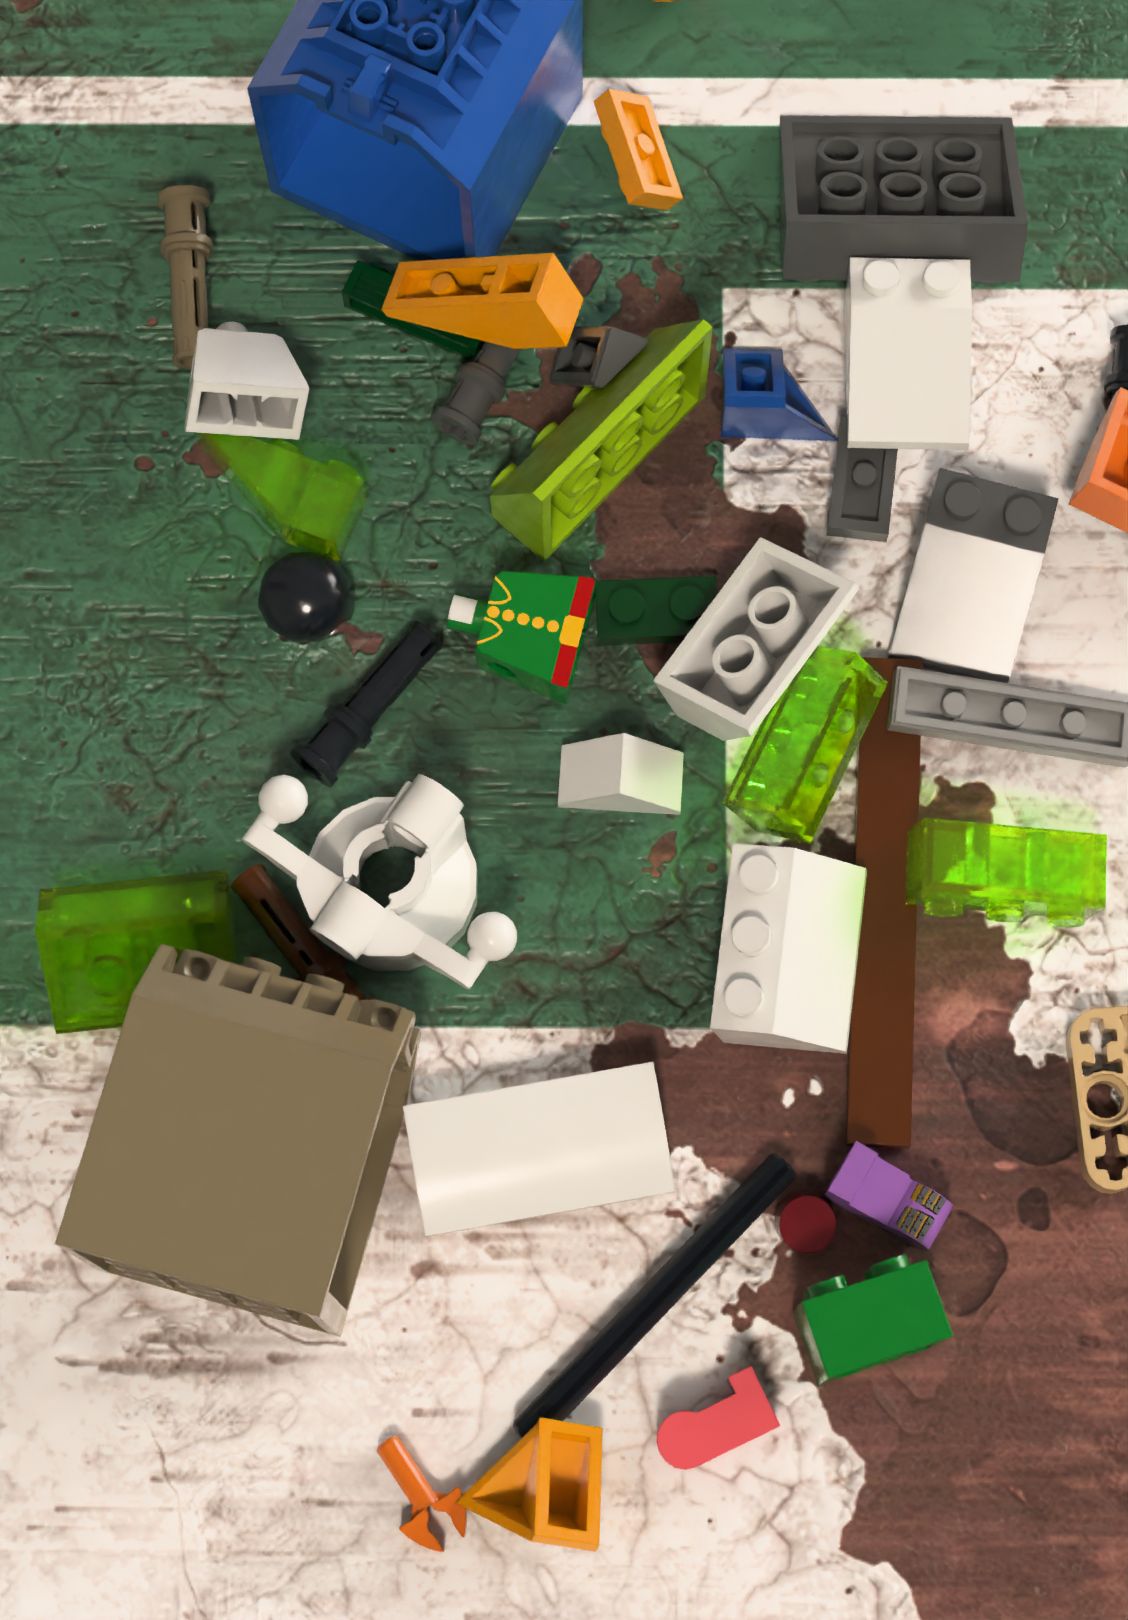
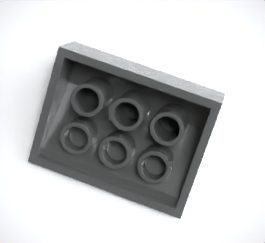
M780 115V248L782 280H802L805 282L847 280L850 257L970 260L971 282L984 284L1020 282L1028 221L1012 118Z

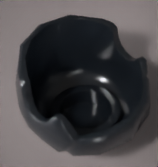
M292 552L278 559L265 572L261 580L258 607L267 626L288 641L300 643L304 641H322L327 639L340 624L351 619L354 612L355 586L346 569L319 552Z

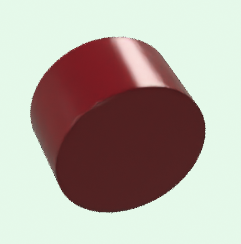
M796 1193L787 1197L779 1205L775 1214V1229L779 1238L787 1246L800 1253L809 1254L824 1249L832 1241L836 1232V1217L832 1208L824 1200L810 1193Z

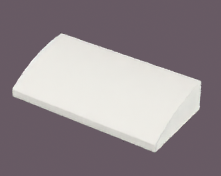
M653 1062L403 1106L426 1237L675 1193L668 1141Z

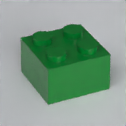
M904 1254L870 1266V1270L863 1273L864 1281L848 1286L845 1276L841 1275L807 1287L808 1291L802 1293L805 1301H802L796 1307L793 1315L818 1386L938 1346L953 1337L927 1260L910 1265L907 1255Z

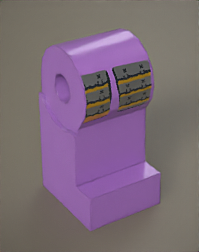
M858 1141L847 1152L822 1198L923 1251H929L953 1208V1205L942 1195L910 1179V1175L879 1158L878 1153Z

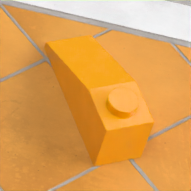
M554 253L399 262L382 306V311L390 318L512 349L567 347L583 302V297Z

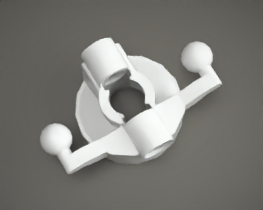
M418 774L413 782H405L396 797H373L342 810L319 832L309 856L274 832L279 824L294 822L303 815L308 805V793L305 786L298 779L289 775L274 776L263 784L258 795V805L261 812L241 840L297 881L299 893L308 915L314 923L309 930L323 943L342 955L344 959L373 971H410L426 965L469 990L488 961H498L506 958L514 950L517 943L516 927L511 919L499 912L483 913L471 922L467 931V942L470 950L465 957L451 948L465 934L477 906V865L466 839L464 818L460 814L464 805L452 792L427 776ZM394 846L414 851L420 857L416 856L414 859L415 872L412 879L402 890L391 893L388 896L390 903L385 909L374 899L357 889V887L361 889V868L373 853Z

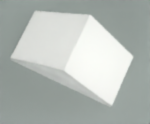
M626 733L562 745L558 807L680 815L684 753Z

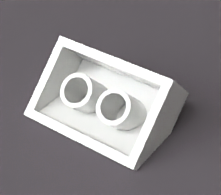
M760 537L653 681L677 717L723 741L752 736L858 592L859 588L855 582Z
M732 843L710 1029L723 1043L847 1054L867 878L866 868L797 848Z

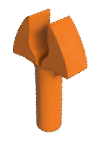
M391 1436L382 1441L377 1448V1453L412 1504L411 1520L400 1526L399 1529L414 1542L431 1550L444 1552L445 1550L437 1538L429 1530L430 1514L428 1508L432 1506L438 1512H446L451 1517L453 1525L461 1537H465L467 1528L466 1508L455 1503L463 1495L460 1487H456L448 1495L434 1491L399 1437Z

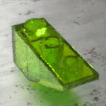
M195 432L201 449L284 542L310 552H319L332 560L341 562L367 501L364 480L358 477L359 474L354 468L333 459H327L323 464L306 458L299 448L280 439H270L269 443L250 436Z

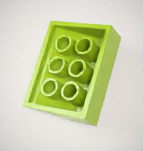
M704 319L655 328L646 337L648 339L647 345L603 388L584 387L573 402L572 408L574 411L560 425L552 422L539 433L531 447L533 452L519 467L512 463L496 477L490 488V491L493 492L490 495L492 517L545 562L706 397L713 327Z

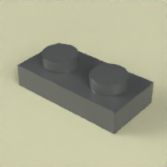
M841 415L827 535L887 542L898 449L847 448V415Z

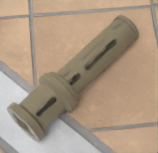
M175 185L161 190L157 195L158 206L164 210L165 237L160 241V252L164 260L169 262L173 365L183 369H191L197 332L204 328L208 329L205 261L210 258V254L213 252V242L206 235L205 209L210 206L211 199L209 191L205 188L193 185Z

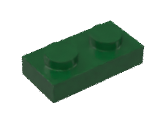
M716 576L596 581L597 646L681 643L716 597Z

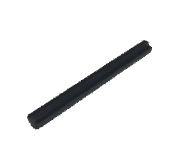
M775 1153L770 1154L514 1420V1431L522 1438L537 1424L539 1418L564 1421L792 1183L796 1175L793 1168Z

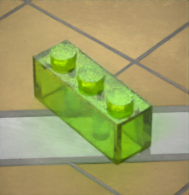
M817 646L761 722L722 804L757 832L810 844L888 682L856 652Z
M924 817L908 831L906 904L925 906L926 914L939 917L959 916L963 914V909L986 911V919L996 922H1018L1024 919V915L1047 917V924L1054 927L1072 928L1083 926L1085 920L1106 908L1107 834Z

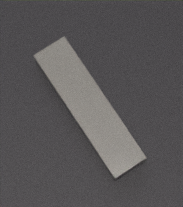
M897 666L892 673L886 729L888 731L1118 767L1128 766V702Z

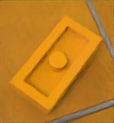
M608 89L593 102L601 123L602 136L609 146L619 176V186L626 196L628 204L669 210L680 202L683 196L648 96Z

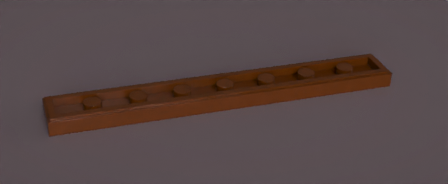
M861 657L859 671L854 865L866 868L867 878L849 1031L846 1146H852L858 1141L866 1147L909 1149L911 1147L921 736L888 731L886 729L894 669L897 666L922 670L923 660Z

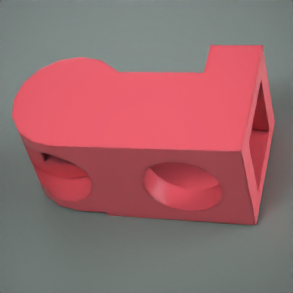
M752 1366L727 1378L733 1393L732 1396L697 1413L683 1410L672 1413L664 1419L658 1429L656 1443L659 1454L667 1464L684 1470L698 1467L780 1426Z

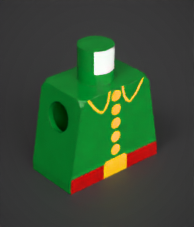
M513 571L497 572L489 601L458 593L454 594L449 610L447 629L479 636L475 654L477 666L482 670L556 702L567 704L595 601L596 579L581 576Z

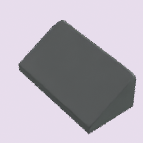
M574 326L567 347L558 348L549 379L551 380L550 384L564 387L603 388L647 345L648 339L612 326Z

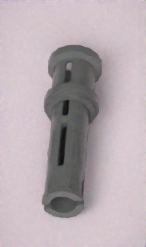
M484 341L473 361L466 362L458 368L454 376L457 384L444 406L436 407L431 414L430 419L436 428L460 443L467 445L477 444L482 434L479 427L492 404H498L502 401L506 393V385L503 380L521 349H512Z

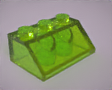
M227 869L40 889L35 934L56 1034L122 1027L132 994L161 944L174 947L178 953L175 963H177L183 949H189L239 965L236 921Z

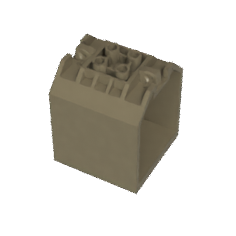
M161 944L132 994L55 1244L93 1268L103 1272L341 1337L403 1122V1106L408 1104L421 1038L420 1029L414 1027L416 1020L415 1012L379 1000L359 1001L357 996L342 993L343 983L325 976L307 974L305 982L280 976L282 969L280 966L258 958L244 957L242 965L220 960L209 954L183 949L177 963H175L178 953L174 947Z

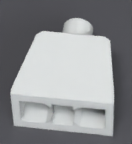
M226 322L218 326L217 329L204 328L197 332L189 380L185 432L299 440L309 387L284 339L276 334L248 332L238 322Z

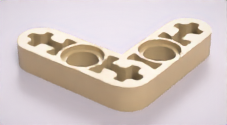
M1128 1006L1094 1008L1084 1011L1071 1023L1066 1033L1065 1044L1080 1168L1085 1181L1091 1188L1108 1194L1121 1192L1128 1188ZM1091 1023L1098 1024L1100 1033L1111 1035L1112 1042L1107 1043L1101 1051L1103 1067L1115 1063L1117 1073L1102 1070L1088 1076L1083 1075L1082 1067L1091 1068L1095 1064L1093 1046L1087 1043L1082 1044L1080 1036L1090 1029ZM1097 1084H1107L1117 1091L1121 1105L1116 1116L1100 1118L1091 1112L1086 1102L1090 1087ZM1121 1125L1124 1126L1125 1135L1116 1134L1112 1138L1115 1157L1126 1158L1127 1167L1117 1173V1181L1110 1180L1107 1170L1096 1168L1095 1160L1100 1159L1106 1152L1105 1136L1102 1135L1092 1139L1090 1129L1107 1131Z

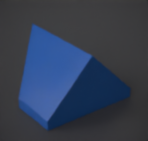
M723 348L721 437L838 440L784 365L781 349Z

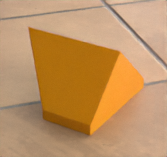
M539 1418L537 1424L455 1503L531 1542L596 1552L599 1547L603 1428Z

